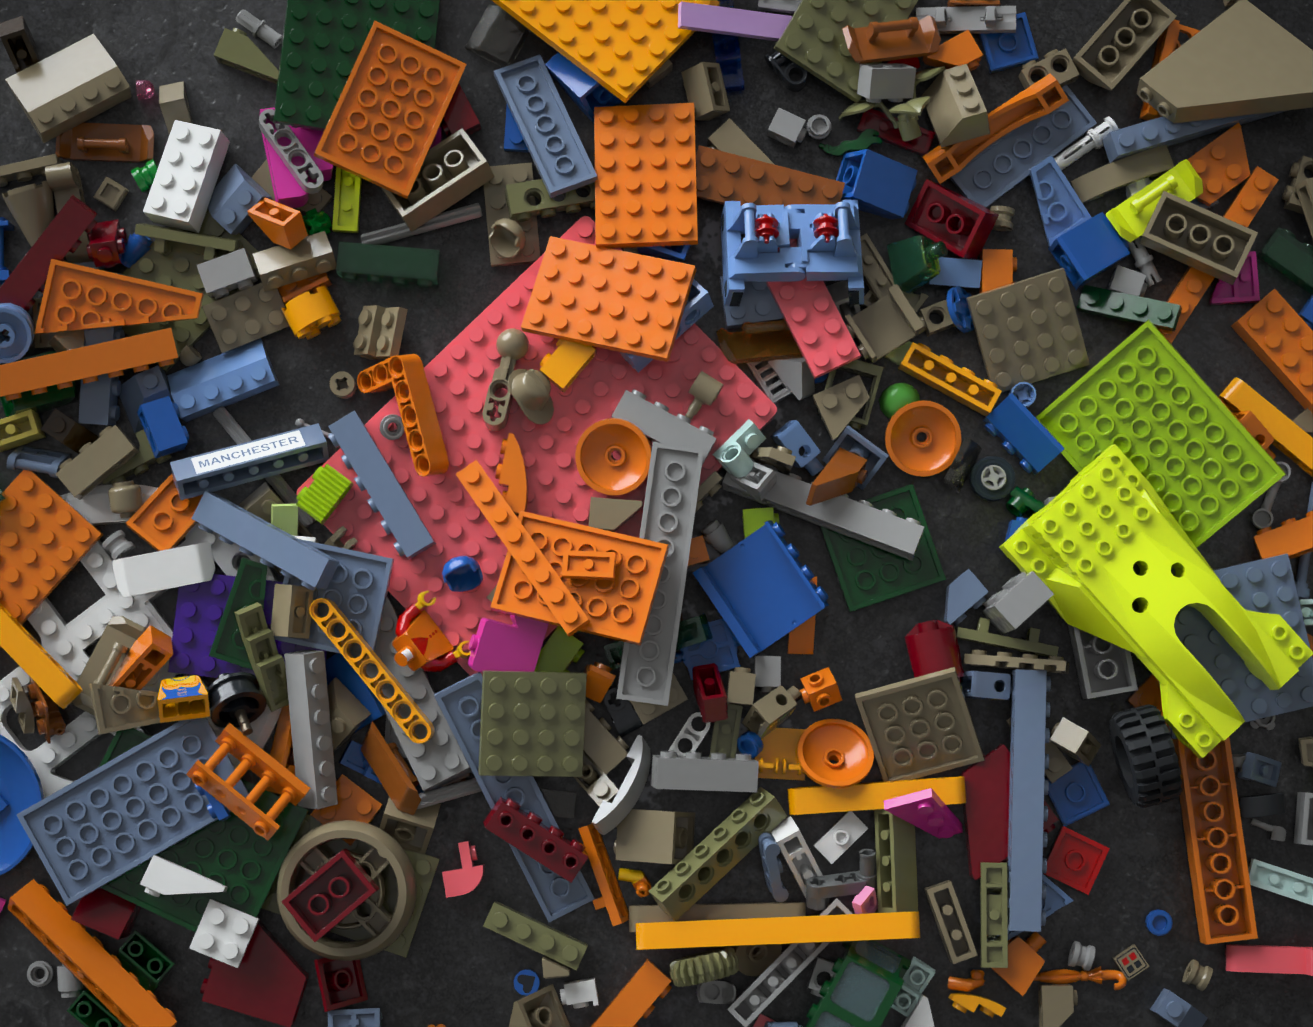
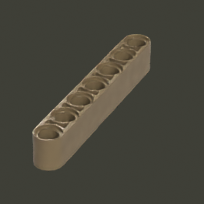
M806 902L694 904L677 921L667 915L659 905H629V932H636V923L806 916Z

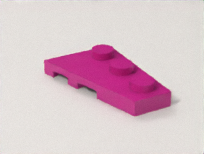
M932 788L884 800V810L939 839L950 838L955 834L963 833L962 823Z

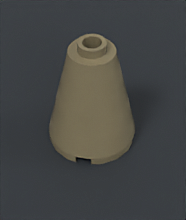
M43 181L42 184L37 186L36 184H30L9 190L7 193H2L3 200L31 247L55 218L53 191L49 188L47 181Z

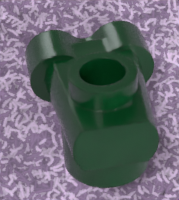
M1018 486L1010 493L1009 501L1006 503V508L1014 516L1022 517L1026 513L1029 518L1046 506L1040 500L1035 499V494L1030 489H1020Z

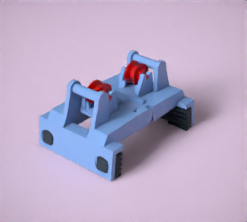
M843 200V202H838L835 205L791 204L785 207L784 205H755L753 203H745L741 206L740 201H725L720 218L724 306H740L745 290L744 282L801 281L805 277H807V281L847 280L849 305L864 304L858 200ZM741 234H745L741 243ZM790 239H797V247H790Z

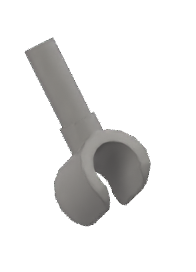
M1252 819V825L1266 831H1272L1271 840L1285 841L1286 830L1283 827L1268 825L1257 819Z

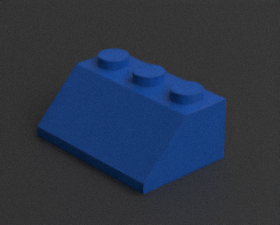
M1013 393L983 420L986 423L984 425L986 430L995 437L997 435L1003 441V448L1010 455L1015 454L1021 460L1019 464L1027 473L1032 472L1036 475L1065 449Z

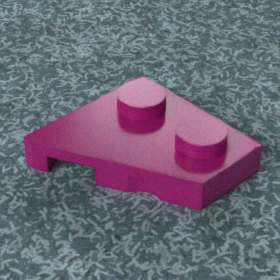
M1249 251L1233 285L1218 279L1209 301L1210 305L1254 303L1260 301L1256 251Z

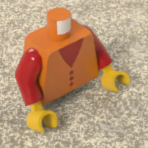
M428 590L421 592L417 598L418 602L415 605L412 603L398 617L395 629L397 636L392 641V645L397 651L394 658L399 666L404 667L408 665L412 671L422 668L424 671L440 672L458 662L456 659L459 657L468 658L471 651L469 653L462 651V646L469 642L463 641L458 645L457 650L452 653L451 650L454 647L425 609L422 612L420 611L423 607L431 606L436 601V597L432 598L428 603L424 601V595L429 592Z

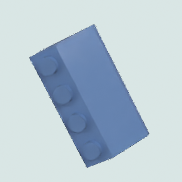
M261 338L167 375L172 398L178 406L180 418L185 422L211 413L221 406L226 407L280 385Z

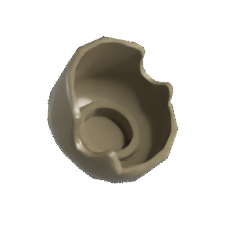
M503 218L491 226L493 231L489 235V241L496 252L510 259L522 251L526 243V236L523 228L516 221Z

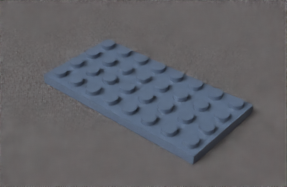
M206 717L181 720L17 814L20 823L66 906L75 903L151 859L153 855L163 852L218 820V818H212L206 805L210 804L206 795L201 796L192 779L186 775L197 760L205 765L220 747L215 742L217 735ZM228 755L213 770L224 781L235 770ZM240 779L233 788L246 798L249 792Z

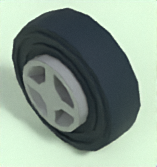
M987 456L980 459L972 467L969 476L973 492L981 499L987 501H998L1005 498L1013 490L1015 484V472L1011 464L998 456Z

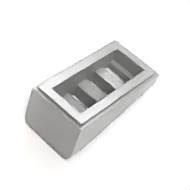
M767 350L746 362L763 393L776 404L793 393L774 369L773 373L764 378L761 377L760 374L772 368L770 364L759 370L756 369L755 366L759 363L773 358ZM777 376L779 379L777 382L770 386L766 385V382ZM782 385L784 389L774 395L771 393V390Z

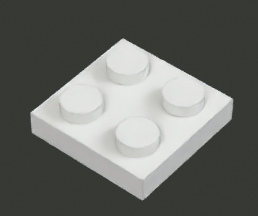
M210 899L189 948L239 968L259 918Z

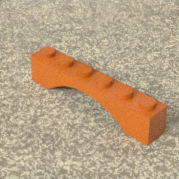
M1048 74L988 113L990 134L942 148L939 145L922 157L934 177L941 184L961 171L976 155L1002 136L1025 123L1051 113L1068 102L1069 99L1057 79Z

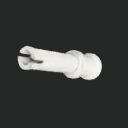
M1107 116L1104 118L1103 123L1094 129L1090 128L1085 133V137L1054 157V160L1060 169L1063 170L1093 148L1100 149L1103 147L1102 140L1109 132L1118 130V126L1112 118Z

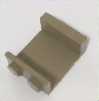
M897 284L888 289L889 294L851 317L848 314L845 316L846 327L851 337L854 338L856 336L861 344L858 346L860 353L865 360L870 358L872 363L924 332L923 323Z

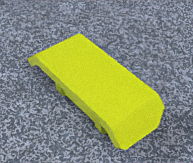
M1185 159L1117 207L1108 211L1106 217L1118 234L1131 243L1143 235L1163 191L1191 202L1203 193L1202 179L1190 162Z

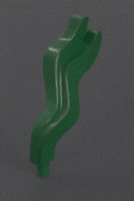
M866 129L856 140L843 141L836 147L820 143L818 147L830 155L841 156L848 151L864 150L873 144H882V140L874 137L879 136L878 131Z

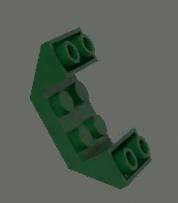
M137 930L118 950L120 952L116 956L120 960L122 967L128 973H133L138 978L140 985L146 991L150 990L152 993L161 985L175 965L171 959ZM88 989L84 990L67 1010L85 1027L125 1026Z

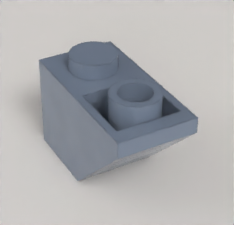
M970 569L963 572L946 588L944 622L947 624L953 623L957 626L967 617L965 612L970 607L977 609L986 601L984 596L988 593V590Z

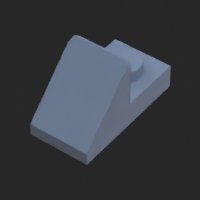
M1247 752L1242 764V772L1238 770L1237 776L1240 779L1276 787L1282 762Z

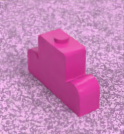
M274 107V108L260 109V114H261L264 110H267V109H273V110H274L275 107ZM266 119V124L270 123L273 126L275 133L277 131L275 128V123H273V121H270L269 119ZM289 126L322 172L324 181L331 180L333 165L313 156L324 131ZM262 133L275 201L290 208L304 206L309 199V193L300 187ZM280 137L277 143L280 146L286 147L291 144V140L287 137ZM295 156L291 159L292 164L295 166L305 164V160L300 156ZM308 170L305 172L308 176L307 183H314L317 181V179L312 180L310 178V176L308 175Z
M511 614L512 625L482 618L476 635L473 634L470 639L469 649H471L468 666L482 673L483 670L535 671L548 623Z

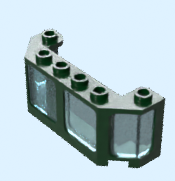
M875 940L843 941L842 946L845 948V955L842 959L838 957L831 970L834 972V975L830 982L826 980L821 987L819 994L822 997L818 1005L813 1003L806 1016L810 1019L806 1027H881L904 983L903 977L912 961Z

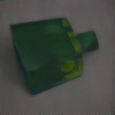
M918 235L888 244L887 249L894 284H897L901 291L911 294L939 275L941 270L938 259L948 253L944 242L934 243L933 240Z

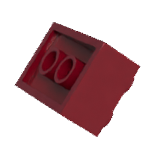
M926 179L905 225L942 246L946 245L948 250L962 258L977 260L999 215L973 200Z

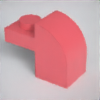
M470 841L458 843L462 868L442 872L446 898L471 892L483 879L485 865L474 866V861L478 860L475 845L471 846Z

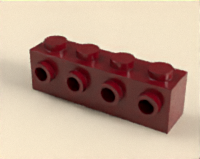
M500 797L484 820V827L572 883L588 859V855L584 851L586 847L575 839L570 842L564 838V832L557 827L551 825L549 828L542 824L543 819L531 811L529 814L525 813L520 809L521 805L512 798L508 797L505 800Z

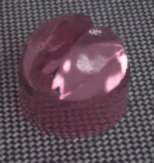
M136 80L138 100L151 98L155 91L153 84L148 80Z

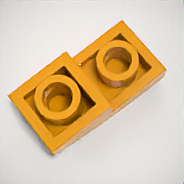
M950 993L949 998L954 1001L952 1006L963 1013H966L967 1010L974 1013L979 1004L982 1005L979 1010L992 1018L995 1014L1002 1017L1006 1010V1007L979 995L969 993Z

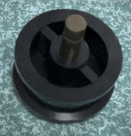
M247 672L223 673L207 688L209 709L211 710L210 716L212 722L217 727L225 729L231 723L236 728L241 727L243 735L248 736L252 734L253 729L250 723L262 715L267 705L264 694L259 691L260 686L256 676Z

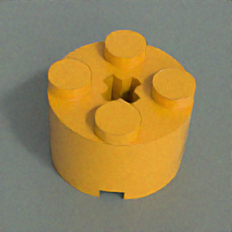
M326 286L316 288L318 293L310 294L309 291L300 294L285 304L286 308L281 309L295 337H298V339L304 337L312 339L321 333L319 329L325 326L333 327L342 321L340 312Z

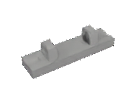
M1016 6L916 8L918 21L926 16L933 17L939 34H961L966 30H969L971 34L1016 33Z

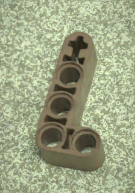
M72 162L45 167L47 183L54 192L57 213H59L72 195L85 204L80 174ZM84 231L78 238L82 241L80 246L73 254L70 251L66 254L68 263L94 261L88 257L86 245L90 243L89 234Z

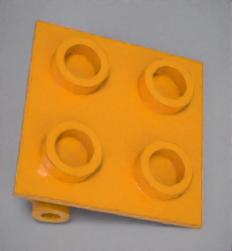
M775 728L761 739L763 750L755 757V760L759 761L758 778L805 781V773L797 758V747L799 739L806 729Z

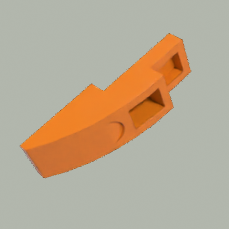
M509 433L508 439H503L500 454H504L503 464H498L495 479H499L500 486L508 487V491H503L502 496L515 515H519L520 511L526 512L527 473L518 442L514 434Z

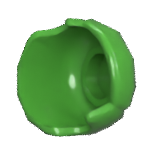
M892 384L881 393L879 398L880 410L888 419H891L904 405L920 401V395L909 384Z

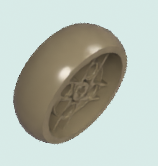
M354 820L329 822L303 835L286 855L277 882L279 911L291 935L311 952L339 961L368 958L380 953L393 944L404 932L412 917L417 895L414 869L402 846L382 829ZM354 839L371 845L372 848L365 855L350 852L360 865H366L370 868V878L380 888L365 901L372 908L371 914H362L358 907L335 928L355 929L363 926L373 936L351 942L338 941L324 936L319 941L314 942L281 902L296 889L301 866L311 876L338 854L330 855L321 846L332 840ZM389 863L395 873L398 885V899L393 915L382 906L386 889L381 872Z

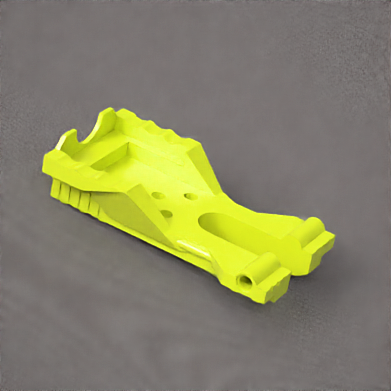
M1115 444L1109 446L1094 461L1083 468L1070 480V483L1063 491L1026 520L999 547L1021 572L1024 571L1028 574L1034 571L1054 593L1047 601L1067 624L1126 649L1139 658L1160 683L1162 711L1165 722L1172 728L1178 740L1198 758H1204L1218 743L1225 741L1237 730L1245 720L1217 682L1178 639L1175 633L1174 622L1181 608L1187 605L1201 612L1245 661L1244 663L1248 670L1255 677L1262 680L1270 690H1279L1299 671L1298 668L1313 655V651L1279 614L1246 610L1221 583V580L1181 528L1149 481ZM1134 563L1140 568L1139 575L1133 571ZM1171 566H1173L1176 571L1175 576H1173V574L1171 573ZM1134 600L1138 603L1139 606L1137 612L1134 611L1132 608V603Z

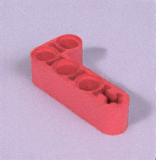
M1226 944V971L1306 974L1313 976V947Z

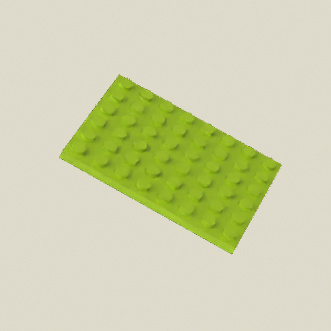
M1147 320L1035 417L1065 448L1061 452L1062 455L1078 473L1109 446L1115 444L1149 481L1196 548L1286 475L1282 468L1150 320Z

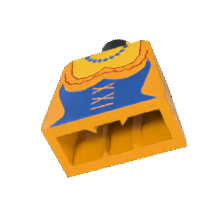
M178 674L174 678L161 681L157 697L160 723L210 717L208 692L199 676Z

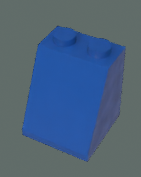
M559 52L552 56L545 64L552 78L593 124L594 107L617 106L622 102Z
M869 149L845 153L836 181L845 183L840 202H843V200H858V210L891 220L904 218L909 209L908 201L910 194L916 186L918 170Z
M1103 212L1059 236L1048 248L1059 266L1065 269L1066 276L1075 290L1118 264L1130 254L1128 251L1130 247L1127 241L1118 236L1114 230L1115 228Z

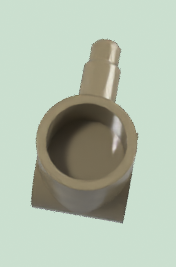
M701 371L688 392L695 399L689 406L685 416L692 420L702 405L711 406L717 399L724 384Z

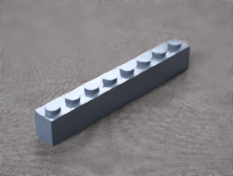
M1286 111L1175 124L1162 116L1111 131L1102 142L1109 162L1112 163L1152 148L1165 145L1168 147L1233 127L1238 122L1242 125Z

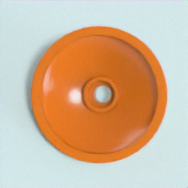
M914 401L901 407L890 419L885 432V445L889 457L902 471L914 476H932L944 471L956 459L961 446V430L955 416L944 406L932 401ZM920 432L926 435L923 441L917 440V435Z
M618 418L604 419L591 425L581 435L575 453L576 466L585 483L595 491L606 495H622L633 491L644 482L648 476L652 450L646 435L635 424ZM613 451H619L621 454V458L615 459L613 457Z
M824 719L813 723L802 733L798 742L797 758L804 773L814 782L830 788H847L861 782L868 775L874 761V751L869 737L857 725L841 719ZM830 760L836 761L837 764L831 763Z

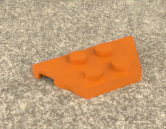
M1239 122L1187 159L1203 183V193L1196 199L1207 206L1216 202L1251 175Z

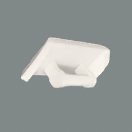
M210 542L116 559L112 562L117 588L123 597L210 581L216 569Z

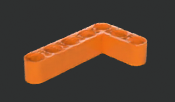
M417 354L396 355L361 371L357 377V386L362 393L383 392L394 388L414 467L418 475L424 477L446 473L449 468V460L421 358Z

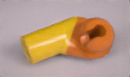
M619 868L618 880L631 882L639 897H647L649 895L651 883L643 871Z

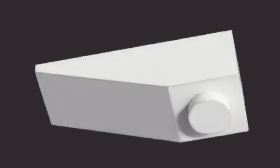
M790 816L784 819L770 833L779 845L781 854L806 898L807 879L823 875L799 828Z
M153 855L140 883L146 887V893L158 898L160 894L226 892L228 889L223 884L158 855Z

